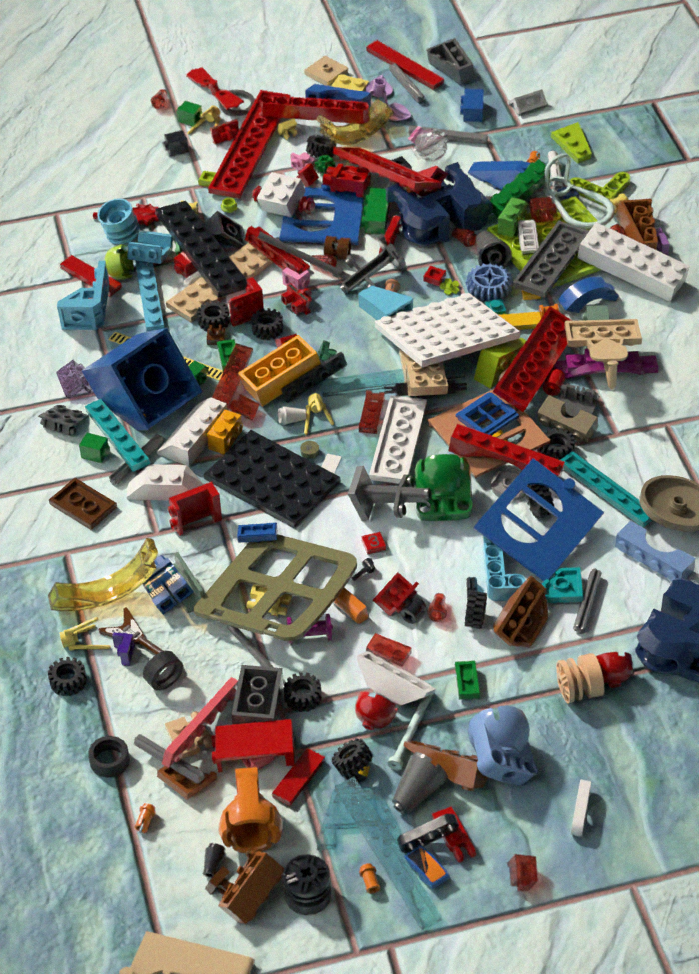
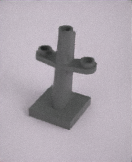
M383 234L377 237L380 248L383 251L362 268L358 266L350 255L346 257L345 262L351 269L354 267L357 272L342 282L340 288L345 294H348L364 281L368 283L367 288L370 286L377 287L370 277L390 262H393L402 273L408 269L402 256L398 258L396 249L392 244L387 245Z
M357 466L348 496L361 521H367L370 518L375 503H394L395 517L402 518L406 515L405 503L427 502V500L432 498V491L430 488H414V477L407 474L403 475L398 487L373 485L365 467Z

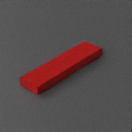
M73 255L60 263L62 270L93 287V282H96L94 267ZM108 276L110 283L108 296L111 297L122 289V283Z

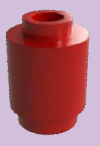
M559 369L550 371L543 384V391L550 396H557L565 382L564 373Z

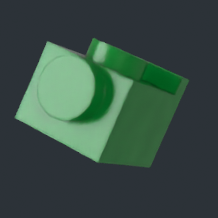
M194 360L189 365V368L200 386L207 380L209 369L206 365Z

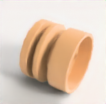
M593 653L579 656L577 664L572 658H568L567 661H557V682L566 703H573L575 699L581 701L583 699V692L588 699L604 694L601 668Z

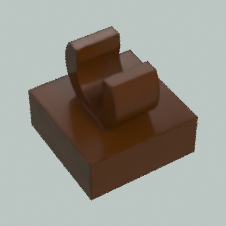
M210 325L207 330V345H217L218 341H225L226 328H223L222 325H219V328H212L213 326Z
M223 866L210 879L205 889L210 894L217 889L224 896L231 883L226 879L230 871Z

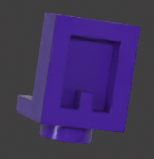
M114 632L112 635L114 647L118 648L117 655L121 659V664L130 666L135 649L133 634Z

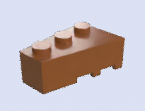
M247 851L245 856L248 859L244 867H238L236 872L239 876L235 884H229L218 905L238 923L247 924L252 921L256 916L258 907L268 899L269 892L273 886L277 885L282 879L284 867L266 852Z

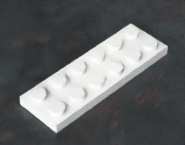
M390 396L369 474L371 480L399 484L404 474H410L427 407V400Z

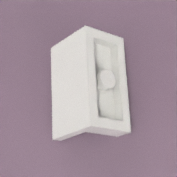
M543 89L513 98L507 102L508 105L514 104L517 115L547 105Z

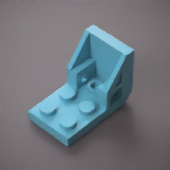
M98 261V268L94 270L96 282H93V288H80L57 302L62 330H97L105 325L110 285L106 261Z

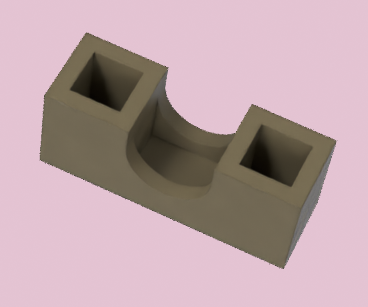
M548 395L537 412L539 422L545 427L556 428L557 431H559V428H563V432L568 430V434L572 433L576 441H583L588 444L599 427L597 416L580 410L577 416L566 418L564 417L566 413L565 402Z

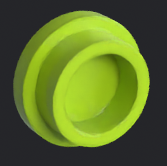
M225 198L221 203V210L226 213H232L237 210V203L233 198Z

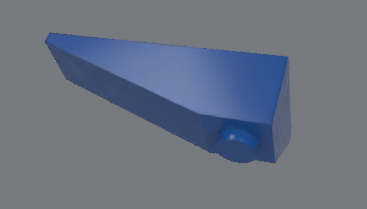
M524 161L474 162L468 170V174L482 182L492 184L494 189L499 188L502 190L507 183H511L515 179L517 174L523 173L530 163Z

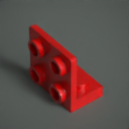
M253 277L247 279L246 293L229 299L230 318L233 327L251 321L253 313L256 314L257 310L261 312V309L264 308L263 290Z

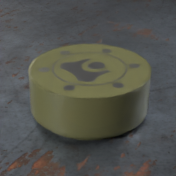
M314 441L302 443L300 446L301 455L307 459L317 457L319 455V445Z

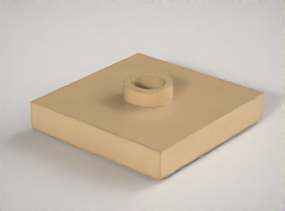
M327 56L322 57L304 69L305 75L326 86L335 82L339 74L345 75L349 72L348 67Z

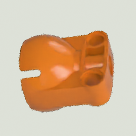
M257 767L235 769L237 795L222 812L218 826L219 835L226 847L230 848L232 846L237 852L247 853L248 850L265 851L271 848L272 843L277 844L280 841L283 831L282 818L276 806L264 798L259 791Z

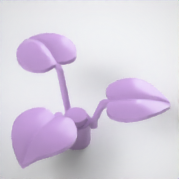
M383 75L375 78L366 86V92H370L371 96L384 97L387 108L383 110V114L387 119L402 121L411 118V113L399 103L388 104L387 97L392 94L393 89Z

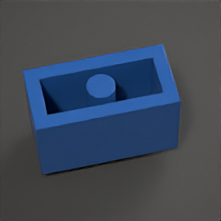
M464 89L460 105V115H463V122L483 121L484 89Z

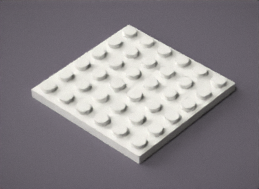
M470 293L461 294L456 298H447L439 303H430L425 307H416L408 312H399L394 316H385L380 320L374 321L377 330L421 367L520 338L519 330Z

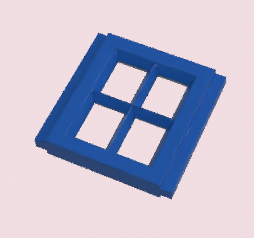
M492 392L486 393L455 414L458 420L465 426L491 436L519 417V414ZM491 402L497 406L488 413L482 410ZM500 409L506 413L497 420L491 416ZM478 411L483 414L482 417L474 422L469 419L470 416ZM487 418L493 422L484 429L478 426Z

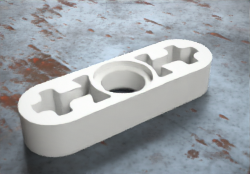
M580 780L571 835L582 837L591 781Z

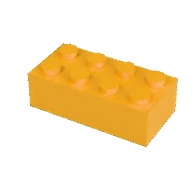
M297 335L238 374L245 390L261 406H264L282 394L281 388L320 365L321 362L317 352Z

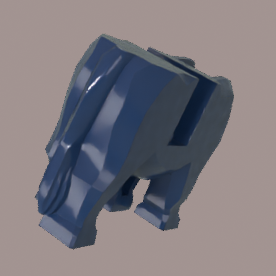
M459 162L445 167V172L448 173L445 180L450 181L454 185L448 184L447 186L443 181L440 189L421 198L417 197L416 192L408 193L407 190L402 189L399 183L386 188V201L396 203L401 211L400 220L403 235L408 241L421 246H429L441 241L449 242V221L455 225L463 236L471 231L480 230L488 222V216L492 214L494 209L493 205L483 193L474 187L471 178L460 168Z
M676 578L663 594L661 611L653 609L647 622L637 634L639 644L635 649V653L642 664L654 672L680 675L698 683L699 583L688 579Z

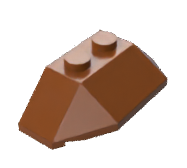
M532 575L509 598L493 624L494 633L509 646L531 647L548 619V606L545 596L547 594L546 588Z

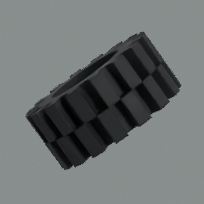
M312 135L307 140L306 152L310 156H315V158L325 155L332 158L335 156L333 150L337 146V142L333 138L330 139L331 137H325L324 135Z
M211 301V303L205 302L206 305L202 304L201 308H198V325L201 329L204 328V331L207 332L210 325L213 326L212 328H219V325H222L223 328L228 327L230 317L228 306H225V303L221 304L220 301H217V303Z
M263 308L261 312L257 310L256 314L253 313L251 317L253 335H256V338L261 337V340L279 337L280 333H283V316L279 311L276 312V309L271 311V308H267V310Z
M553 428V431L547 430V433L544 432V434L550 439V443L540 447L541 454L561 460L572 451L574 452L575 438L573 434H568V430L563 432V428H559V431L556 428ZM552 444H561V445H563V446H561V447H556V446H553Z
M538 484L527 486L554 506L552 502L554 500L548 487ZM526 495L527 504L530 506L529 509L536 519L551 515L549 511Z
M470 590L465 612L466 627L482 628L486 612L487 593Z
M62 657L59 658L60 662L55 660L53 662L54 666L50 665V670H48L49 683L52 691L55 690L56 694L61 692V696H65V693H68V696H72L71 692L77 694L79 693L78 689L82 691L84 689L83 685L86 686L85 667L80 660L77 662V658L73 657L70 660V657H66V660H63ZM67 673L75 675L67 680L60 679L62 675Z
M299 672V676L295 673L292 675L293 679L289 676L287 682L285 681L284 700L289 708L292 706L294 711L299 708V712H302V709H306V712L310 711L309 707L315 709L316 705L320 704L322 698L319 679L316 680L315 675L310 677V673L307 672L306 676L303 675V672ZM299 689L311 691L307 695H297L295 693Z
M355 738L354 741L349 740L348 744L345 742L342 748L339 747L337 749L338 752H334L331 761L340 775L347 778V776L352 777L353 774L358 775L360 770L364 771V767L370 765L369 762L372 761L373 754L363 739Z

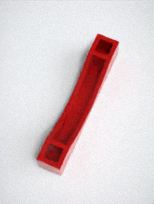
M460 424L456 425L451 435L448 449L449 452L463 457L484 456L496 458L510 463L521 470L534 458L559 478H561L565 463L564 461Z

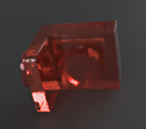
M240 394L237 400H232L228 409L231 412L253 420L260 404Z

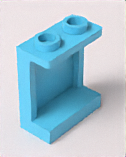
M140 230L138 232V243H128V259L161 264L173 251V237L171 234Z

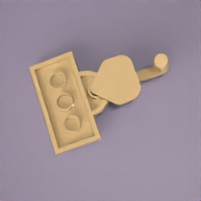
M638 319L565 321L568 347L578 348L587 346L591 359L603 361L608 387L610 390H613L616 387L617 365L619 364L617 361L625 360L628 357L627 348L623 345H642Z

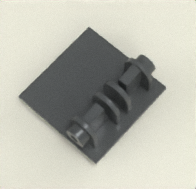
M568 383L562 385V394L559 400L565 402L566 413L564 416L573 418L578 415L580 410L593 414L600 398L596 390H585L583 387L580 391V386H577L575 390L576 386L569 385Z
M55 405L38 415V417L42 418L40 424L43 425V428L71 436L76 433L74 425L86 419L89 415L82 413L80 410L68 409L64 405Z

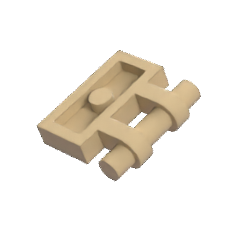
M197 711L191 713L192 720L198 714ZM185 717L165 723V729L171 742L190 723H187ZM205 729L201 737L197 736L192 747L189 750L185 749L181 759L200 753L199 745L204 744L206 748L212 747L210 731Z

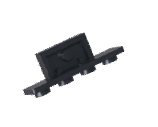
M339 352L324 362L320 359V365L281 388L284 400L287 403L346 367L347 362L344 354Z

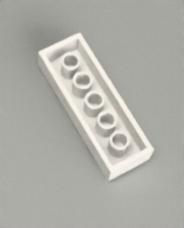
M597 222L580 243L577 257L669 302L672 301L686 281L690 267Z

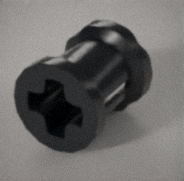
M417 597L412 598L410 605L401 611L402 618L406 622L414 624L420 613L426 611L425 602Z

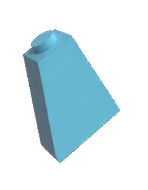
M370 286L359 293V307L376 320H380L385 316L390 317L397 315L399 312L413 310V298Z

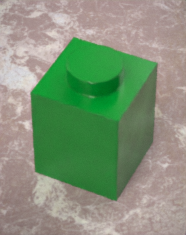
M186 100L178 106L176 111L178 122L192 127L203 118L200 117L202 105Z
M87 432L79 444L81 458L102 463L110 453L107 437Z

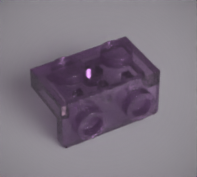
M71 360L56 372L64 395L68 399H71L83 389L89 394L92 392L91 386L81 371L85 367L74 360Z

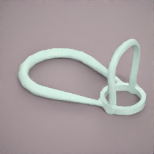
M563 153L552 158L545 169L546 183L543 185V190L546 195L552 197L566 223L583 229H591L596 223H585L571 218L556 197L567 195L573 188L607 207L608 213L606 217L597 221V223L603 226L608 224L615 214L614 206L609 199L595 192L570 184L568 176L571 158L568 154ZM566 157L567 164L564 177L553 176L549 180V171L553 163ZM560 181L568 187L564 191L554 192L550 190V182Z

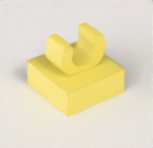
M295 119L280 123L277 129L279 136L284 134V138L288 140L290 137L288 133H292L293 137H296L297 131L295 127L297 123Z

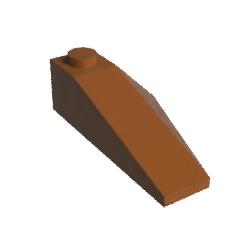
M404 741V747L413 753L419 752L432 759L430 763L435 767L439 764L446 771L448 779L453 783L462 785L461 788L464 790L474 791V788H483L489 777L479 771L477 755L459 756L460 751L447 749L440 751L441 747L418 741Z

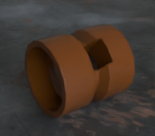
M326 236L324 258L334 259L338 257L339 260H346V257L351 254V238L341 237L338 240L337 237Z

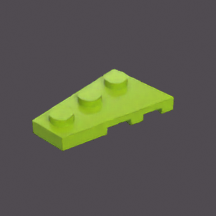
M579 122L551 132V138L577 164L591 159L592 153Z

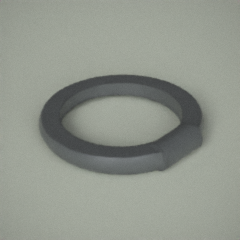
M229 90L234 95L244 96L250 100V106L243 110H226L218 101V106L222 112L232 116H242L248 114L255 98L244 90Z

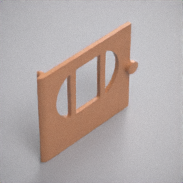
M486 393L428 419L429 427H433L449 446L450 438L456 425L465 426L458 420L455 414ZM500 398L519 414L516 420L521 426L501 434L497 438L507 440L525 431L526 434L523 440L517 445L534 451L550 443V439L525 411H520ZM491 402V403L488 404L487 406H496V405H494V404ZM500 409L491 416L495 419L505 414V412ZM487 418V419H485L483 422H481L480 424H478V426H480V425H482V424H484V423H486V422H488V421H490V420ZM464 457L467 459L471 468V474L475 478L507 464L505 461L491 457Z

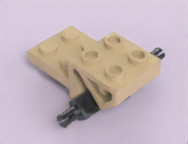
M401 349L399 355L404 374V383H396L395 386H384V390H389L384 391V394L395 393L396 396H415L420 399H429L442 394H453L457 390H467V387H460L467 386L466 382L455 383L454 380L447 381L443 362L421 367Z

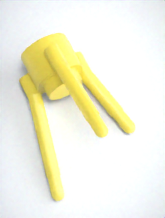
M212 105L200 115L203 118L187 134H191L205 120L215 122V126L219 125L221 117H219L221 114L220 109Z
M317 393L311 394L308 397L304 428L305 435L308 434L310 411L319 413L323 410L330 424L334 425L326 404L323 403L322 396Z
M97 617L60 632L63 648L69 647V651L76 649H110L111 646L75 645V643L79 642L78 634L96 627V625L90 624L98 621Z

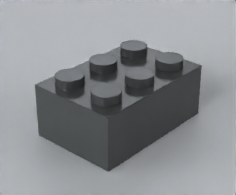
M241 665L232 709V725L277 720L284 685L283 668Z

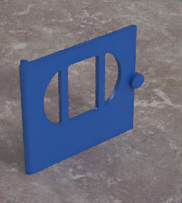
M321 185V188L304 187L306 191L304 196L307 199L324 198L332 202L315 203V209H335L333 221L293 219L294 214L292 217L283 216L279 241L325 243L326 236H334L338 240L341 237L351 238L352 244L359 245L358 238L364 196L363 198L356 197V192L346 190L343 192L337 190L333 192L330 191L331 186ZM295 225L328 226V228L321 231H304Z
M533 458L473 528L544 582L546 579L550 580L551 576L601 518L604 511L573 489L575 487L573 479L561 480ZM538 484L553 490L561 500L562 512L527 487V485ZM520 491L524 492L557 518V521L544 536L506 508ZM501 515L506 516L536 539L537 542L525 543L512 538L503 527Z

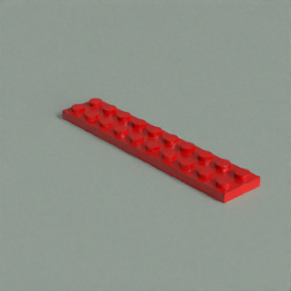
M266 90L259 91L211 181L208 193L241 198L281 118L265 117L261 114L260 98L265 95L291 97L290 94Z

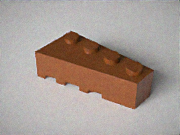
M652 198L619 201L616 218L625 236L656 250L658 240L656 228L654 227L655 219L653 218V207L651 206Z

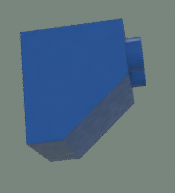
M167 328L136 334L81 370L97 399H102L114 414L137 431L148 430L203 392Z

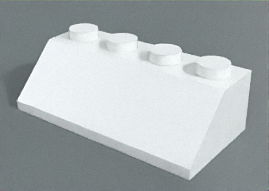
M209 398L196 404L157 451V454L190 467L208 445L207 433L222 412L227 410V403Z

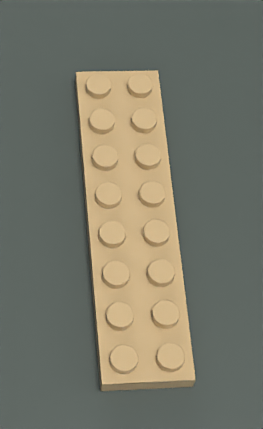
M249 243L229 256L246 279L254 278L273 264L270 259ZM201 277L166 302V307L192 323L198 318L197 311L199 307L201 308L202 304L206 305L205 302L211 303V301L215 303L217 301L221 302L226 298V295L218 298L204 278Z

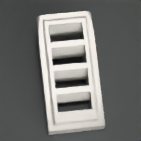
M518 221L517 232L521 253H535L539 248L535 221Z

